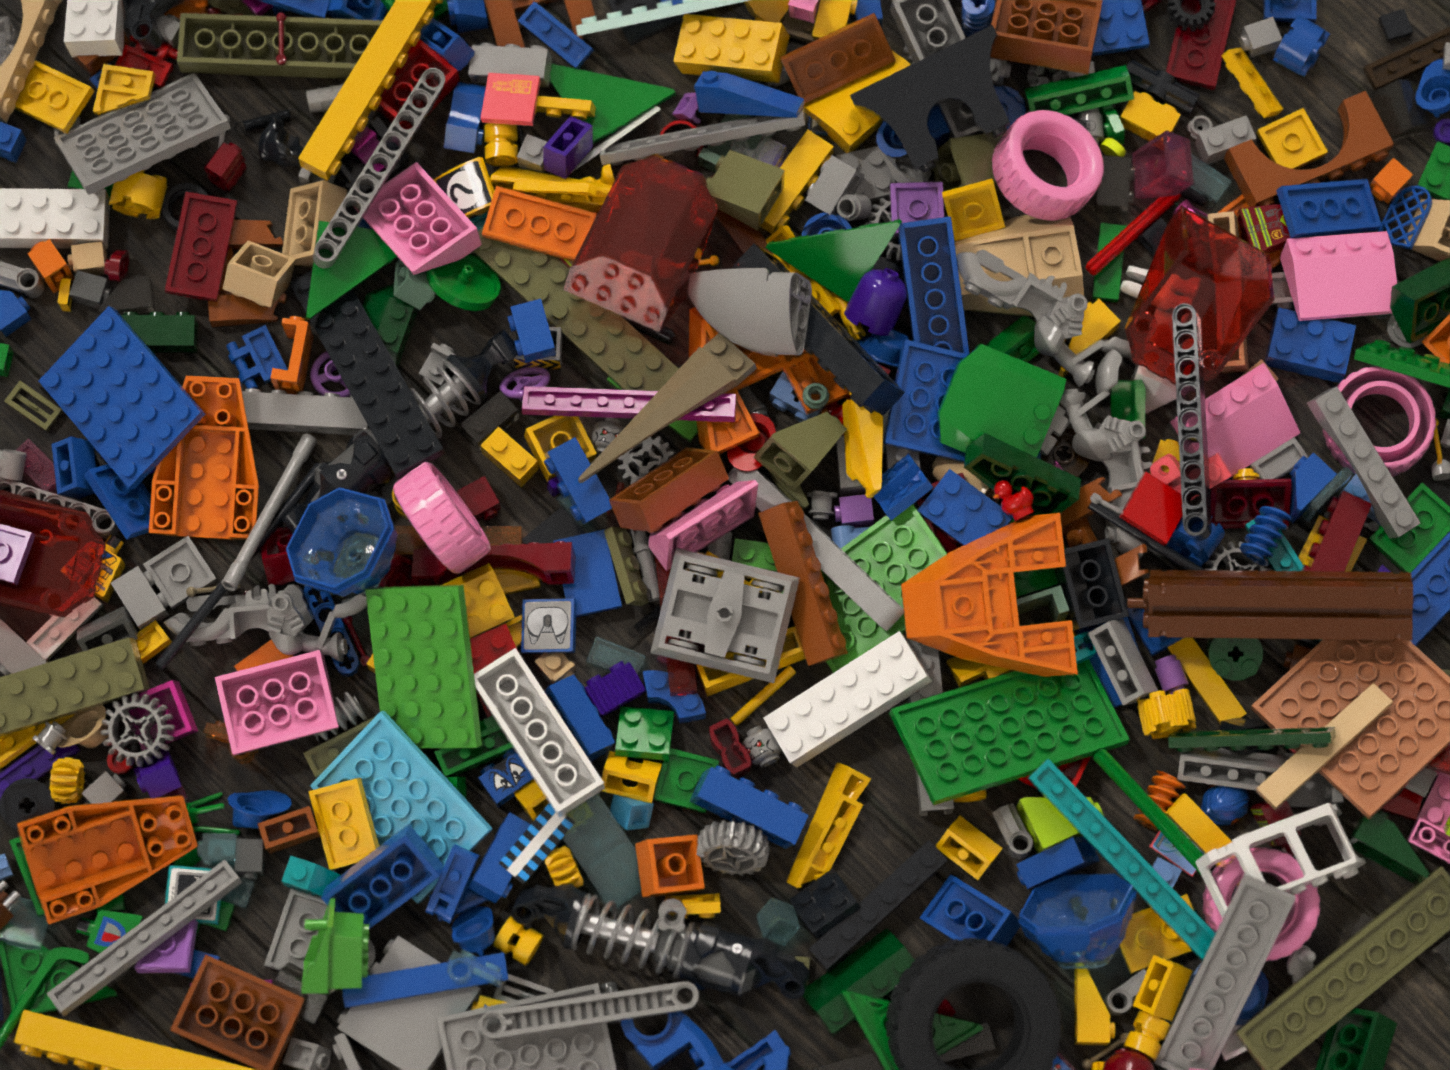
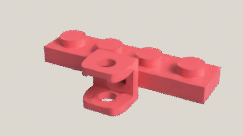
M1219 452L1208 458L1211 489L1231 477L1232 473ZM1168 453L1153 462L1150 472L1152 476L1181 494L1180 463L1174 455ZM1161 466H1168L1169 472H1164ZM1198 468L1193 469L1189 473V479H1197L1200 476L1201 470Z

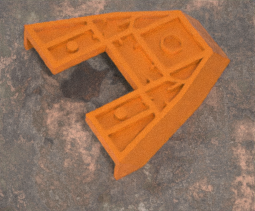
M696 307L689 310V358L699 347L705 346L719 333L707 323ZM733 343L755 363L757 369L738 386L725 392L726 394H736L735 422L696 421L699 443L702 449L715 450L721 454L759 437V431L738 390L782 370L786 374L806 415L819 410L811 409L803 402V391L809 384L819 383L827 388L829 400L825 406L843 398L851 400L849 391L842 389L833 380L835 375L830 371H825L817 363L819 358L814 354H809L805 349L801 355H778V357L750 351ZM818 394L811 395V398L815 401L821 398Z
M1060 513L1023 517L949 552L902 583L901 589L907 638L964 660L1042 677L1078 674L1072 620L1019 626L1014 572L1066 567Z

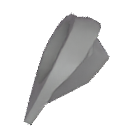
M880 150L897 183L930 181L931 171L922 173L919 170L916 172L909 156L890 157Z

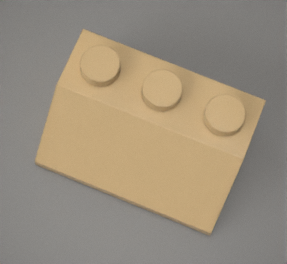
M324 180L290 189L282 254L295 258V265L313 266V252L318 222L331 221L345 199L347 189Z

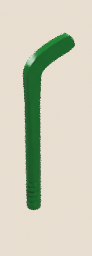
M57 947L46 955L38 971L0 1029V1049L56 962L59 960H70L87 964L90 961L89 953L74 948Z

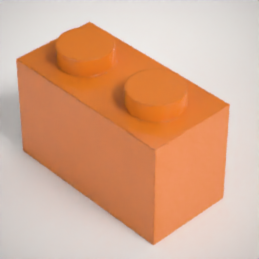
M50 239L46 242L41 241L35 244L31 251L27 253L53 294L59 291L62 278L74 281L71 270Z

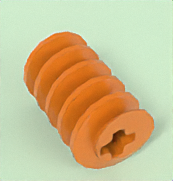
M1157 770L1156 772L1159 776L1152 777L1151 781L1154 785H1149L1147 791L1150 794L1148 796L1165 813L1167 807L1170 808L1174 804L1171 799H1178L1181 796L1175 791L1176 788L1185 789L1186 786L1177 780L1176 777ZM1138 808L1141 814H1135L1133 819L1150 830L1159 831Z

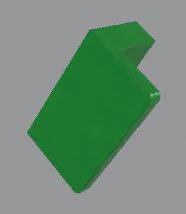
M1022 316L987 343L986 346L1028 362L1040 353L1036 349L1034 342L1036 322L1026 316Z
M1118 380V383L1111 388L1110 416L1130 422L1140 421L1145 426L1146 388L1143 380Z

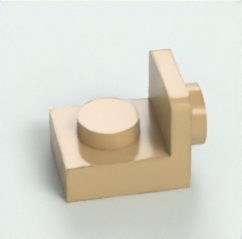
M544 653L535 660V664L553 684L573 675V672L576 671L575 664L572 661L570 662L563 653Z

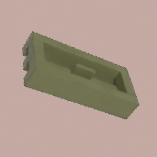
M22 381L18 382L4 400L9 407L47 433L50 431L51 425L57 422L58 416L63 414L62 409ZM21 389L52 410V415L19 394ZM14 398L44 417L47 421L45 423L16 404L13 401Z

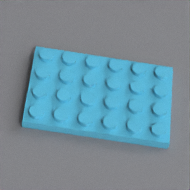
M380 711L310 785L315 790L361 777L379 846L410 824L443 865H445L454 844L472 851L493 829L385 711ZM439 877L414 895L412 899L417 904L422 903L435 889Z

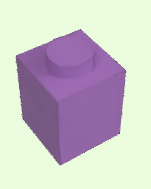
M865 494L839 497L838 506H834L835 521H840L841 526L850 525L858 528L873 525L872 500L867 498Z

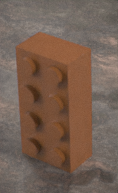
M685 448L609 499V502L621 528L653 533L659 531L663 527L662 524L668 520L682 515V511L687 507L701 502L702 497L707 493L720 489L721 484L728 480L729 477L718 451Z

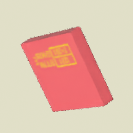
M488 73L481 113L482 123L533 126L541 82L540 76Z

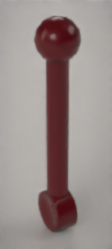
M280 12L276 15V20L279 22V55L276 57V62L279 65H285L287 62L284 55V21L286 20V15Z
M352 616L344 617L342 621L347 625L361 656L360 663L362 666L367 667L366 663L370 658L365 655L352 625L353 618Z

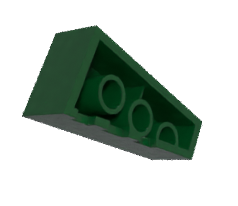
M984 433L966 447L964 468L992 490H994L997 482L1004 480L1012 486L1011 495L1020 492L1021 487H1026L1032 492L1034 501L1031 506L1034 512L1028 516L1062 513L1079 500L1080 478L991 435Z

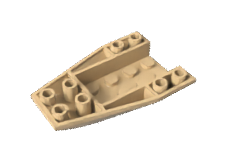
M1030 215L1016 216L1004 221L1005 228L954 241L956 255L963 252L976 254L977 251L984 249L1003 260L1005 266L1026 278L1029 273L1034 274L1039 280L1054 276L1052 287L1057 285L1058 288L1065 282L1067 288L1063 298L1077 293L1084 296L1083 273L1075 229L1070 217L1052 221L1034 218ZM982 267L984 272L995 280H1013L1001 273L994 274ZM959 273L963 310L1034 317L1023 308L1014 307L1007 310L1003 306L1002 308H997L987 302V297L968 292Z

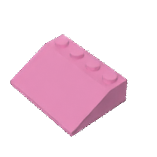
M417 162L383 185L363 217L413 275L461 260L482 245L476 226Z
M1387 231L1289 238L1286 240L1280 260L1299 321L1393 314L1390 309L1392 286L1397 284L1394 252Z
M1264 363L1205 399L1208 458L1219 452L1232 476L1237 474L1238 470L1245 469L1253 462L1300 434L1278 384ZM1176 417L1170 423L1178 434V418ZM1190 417L1186 422V426H1195L1198 422V417ZM1191 443L1188 447L1189 453H1195L1199 449V443Z
M756 480L736 482L731 486L725 485L716 492L715 496L710 499H702L701 502L694 506V509L687 513L682 512V515L673 519L671 523L663 526L659 531L650 533L648 547L666 571L671 569L676 548L698 552L753 518L758 483Z
M320 650L215 677L233 755L339 728L327 666Z

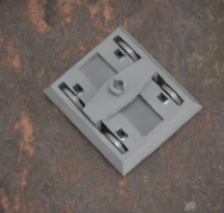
M676 548L650 653L774 683L800 578ZM717 571L724 572L721 579L716 578ZM744 579H753L751 582L752 586L745 585ZM666 636H670V637H675V638L681 639V641H679V640L669 639V638H668V640H667V643H668V644L665 643ZM687 641L705 645V654L696 652L699 650V646L687 643ZM730 651L747 655L745 657L734 654L733 660L725 659L726 653ZM753 657H757V658H761V659L767 660L765 668H764V665H765V662H764V661L757 660V659H753Z

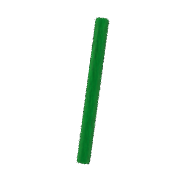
M1102 748L1096 752L1093 757L1095 762L1201 875L1195 861L1203 856L1200 850L1106 749Z

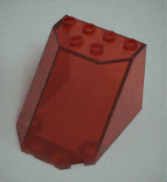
M655 153L637 162L623 165L570 267L563 290L660 332L688 295L687 289L690 274L696 273L719 209L715 198L711 197L706 187L707 182L704 175L697 171H691L674 161H668Z
M1181 205L1165 228L1125 326L1133 362L1139 366H1144L1148 371L1176 385L1172 314L1175 307L1186 303L1193 306L1201 319L1204 381L1214 380L1275 300L1270 255ZM1184 314L1181 318V323H1188L1192 319V314ZM1185 340L1182 344V349L1192 347L1194 340ZM1195 365L1186 366L1183 374H1192L1195 370Z
M0 490V524L36 535L18 585L0 580L1 607L64 618L72 613V610L94 598L95 586L99 578L102 565L101 559L105 552L106 544L95 531L88 513Z

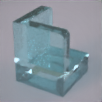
M773 897L757 914L763 938L767 937L769 940L785 946L800 929L794 907Z

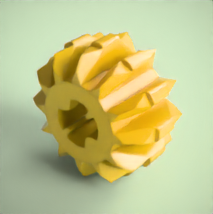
M65 757L64 759L58 758L53 763L49 779V789L51 797L55 802L65 804L77 803L82 797L85 771L84 765L80 760Z
M557 847L544 859L555 886L573 884L578 888L583 885L582 875L568 847Z

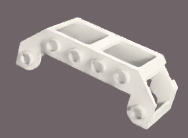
M1327 803L1233 839L1232 843L1219 849L1215 848L1195 861L1222 919L1228 907L1209 868L1235 855L1245 874L1265 882L1250 852V848L1282 836L1286 837L1303 872V878L1277 888L1287 893L1290 892L1292 895H1297L1307 889L1306 886L1309 884L1317 887L1329 881L1328 877L1334 875L1335 879L1341 877L1348 879L1359 873L1358 868L1364 865L1366 861L1364 858H1359L1356 855L1338 819V816L1342 814L1338 804L1331 805V803ZM1313 824L1314 826L1319 825V827L1326 824L1344 862L1321 871L1315 870L1296 831Z

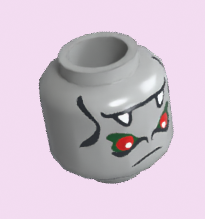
M605 418V421L595 423L590 441L598 456L624 429L620 425L621 422L619 420Z
M756 726L746 732L748 737L743 741L742 745L747 749L753 765H760L763 768L780 759L779 754L782 749L769 728L762 729L761 726Z

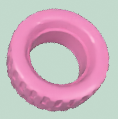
M1037 110L1020 116L1003 134L994 149L992 170L1000 191L1013 206L1034 218L1054 221L1066 219L1076 214L1092 198L1102 182L1104 162L1097 142L1079 122L1059 112ZM1039 150L1056 159L1065 171L1067 187L1054 186L1040 179L1028 166L1023 151Z
M1373 366L1351 373L1338 384V389L1351 409L1353 404L1360 398L1371 394H1381L1396 400L1406 411L1409 420L1407 438L1391 447L1374 446L1392 477L1399 475L1401 472H1406L1422 458L1434 436L1436 412L1431 396L1415 377ZM1323 429V436L1332 456L1345 469L1356 474L1346 456Z
M429 462L422 463L394 484V494L405 515L434 555L451 572L459 574L489 553L491 549L490 543L481 526L456 490L433 464Z
M1250 848V852L1260 872L1274 876L1282 885L1303 878V872L1292 855L1271 848ZM1235 855L1221 861L1220 865L1211 872L1227 907L1231 902L1232 893L1236 885L1244 875V871ZM1309 884L1306 886L1307 889L1294 895L1296 898L1266 961H1274L1291 955L1292 952L1298 951L1312 936L1311 934L1316 928L1317 919L1320 914V896L1318 895L1317 887ZM1206 886L1203 893V914L1205 915L1206 924L1216 933L1222 917Z

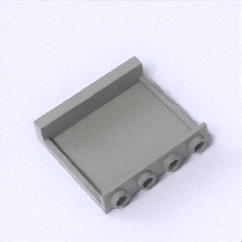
M398 936L395 941L391 939L383 950L385 956L381 963L376 962L368 975L439 964L440 962ZM478 986L356 1006L351 1007L350 1010L345 1008L337 1020L340 1024L338 1029L400 1070H432L443 1053L436 1018L470 1011L473 1001L478 999L482 990Z

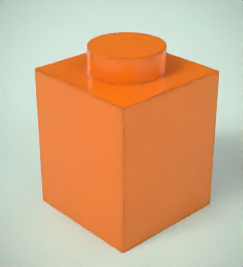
M1393 158L1372 180L1370 184L1371 192L1375 198L1380 201L1384 200L1389 204L1410 182L1413 174Z

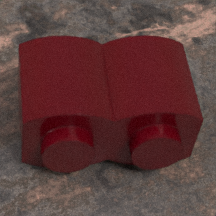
M223 142L204 169L208 174L210 182L229 194L246 171L247 166L244 163L246 159L241 154L243 152L241 148L234 143L226 144Z
M726 718L710 726L709 737L711 745L721 756L723 768L731 772L730 776L737 779L751 772L750 755L747 749L739 743L738 732L734 724Z

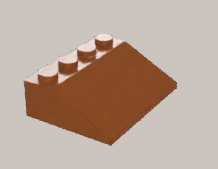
M997 0L991 23L997 33V40L994 44L991 58L1088 74L1103 0Z
M205 954L170 1031L253 1069L277 1070L290 1042L305 998Z

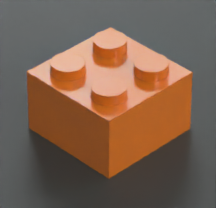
M697 834L647 839L635 844L642 898L691 893L705 888L701 858L696 855L698 846Z

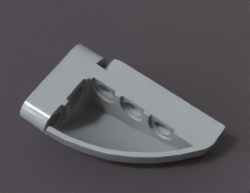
M766 268L721 269L696 272L689 275L687 289L689 298L707 323L728 340L745 349L767 356L778 357V355H801L803 353L812 295L811 283L808 279L794 272H773L769 275V270Z

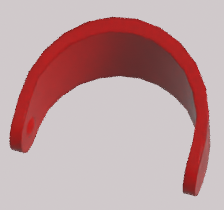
M673 121L663 128L660 135L665 134L669 128L677 124H686L692 128L698 127L689 121ZM703 146L699 147L697 157L699 156Z

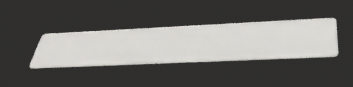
M653 107L593 148L573 171L599 154L600 150L603 151L661 110V108Z

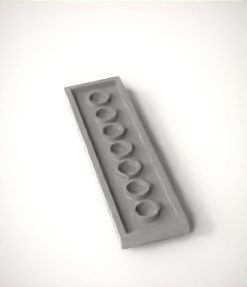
M1244 873L1162 1044V1048L1154 1062L1155 1064L1168 1070H1189V1068L1213 1070L1293 906L1296 896Z

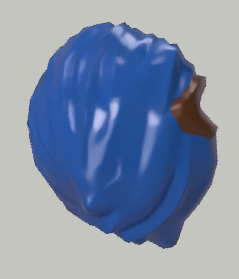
M1210 785L1203 795L1201 810L1216 825H1233L1248 813V790Z

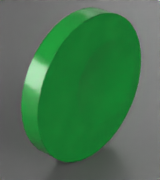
M471 253L461 260L426 271L427 281L433 291L449 304L470 311L487 309L493 305L500 292V281L497 274L476 255Z

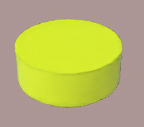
M1106 138L1100 145L1102 152L1116 162H1120L1126 155L1124 147L1112 138Z

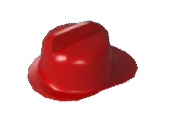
M750 414L759 431V437L727 451L729 462L740 471L750 472L763 466L754 458V455L776 432L774 423L763 414Z

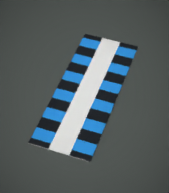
M549 803L501 859L499 864L524 884L575 824V821L566 814L559 818Z

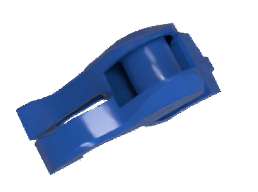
M681 1011L667 1013L668 1023L666 1028L655 1036L641 1034L635 1028L633 1019L621 1021L626 1038L635 1045L634 1048L652 1070L659 1069L689 1047L691 1048L688 1050L689 1055L696 1066L703 1065L698 1070H758L763 1065L765 1067L764 1070H788L789 1057L792 1055L790 1048L784 1044L774 1030L766 1038L738 1055L731 1062L724 1063L706 1034Z

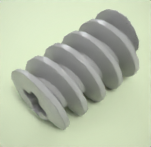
M348 692L344 693V702L338 697L334 698L338 726L345 731L348 729V720L355 726L357 725V716H360L364 721L367 719L355 695L352 697ZM338 728L330 730L335 736L338 735ZM328 731L314 734L318 743V736H321L326 741L329 739Z

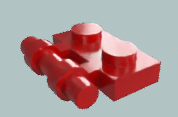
M131 34L130 41L137 43V45L133 48L125 44L123 55L119 56L115 66L153 71L155 73L153 86L159 89L164 87L173 69V65L166 62V59L170 57L177 60L178 49L173 48L168 42H164L158 49L154 50L158 52L155 57L145 53V49Z

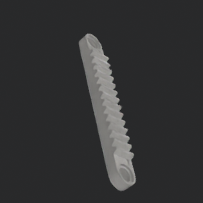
M677 982L491 1010L482 1015L479 1027L485 1037L500 1039L663 1015L692 1009L699 1000V993L692 983ZM683 988L690 989L693 993L692 1001L687 1004L680 1003L677 999L678 991ZM497 1017L500 1019L501 1028L498 1032L491 1033L487 1031L485 1025L489 1018Z

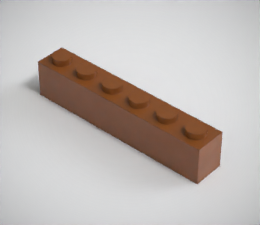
M798 501L785 502L758 513L777 572L800 578L791 615L808 666L821 664L848 654L846 640L841 634L837 621L838 616L829 597V588L824 582L821 564L816 557L812 545L813 540L807 530L804 512L799 506Z

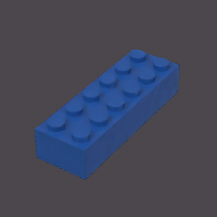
M951 216L901 223L897 230L904 282L907 287V304L912 340L969 354Z

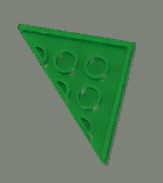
M552 64L550 84L560 98L591 100L596 106L595 117L587 116L586 120H581L593 125V145L653 107L662 104L676 95L674 89L556 64Z
M897 219L892 222L868 224L857 228L828 231L812 236L806 235L783 241H771L765 248L849 302L861 277L866 272L872 270L902 221Z
M318 222L316 243L330 222ZM340 227L332 229L333 234L338 237L346 234ZM357 227L338 259L331 267L320 268L313 261L305 320L312 319L320 311L329 307L343 297L344 294L371 277L372 274L397 258L395 253L373 229ZM321 249L318 252L323 258L332 257V253L328 249Z
M6 924L0 930V955L12 1011L46 955L51 950L11 925ZM67 960L57 961L26 1011L38 1014L59 1011L47 993L80 968ZM106 985L81 1005L117 997L118 994Z
M848 990L841 991L884 1070H899L887 1042L889 1037L886 1036V1022L888 1021L886 1015L888 1004L891 1001ZM936 1013L933 1020L932 1037L938 1055L940 1056L983 1030V1027L978 1023Z

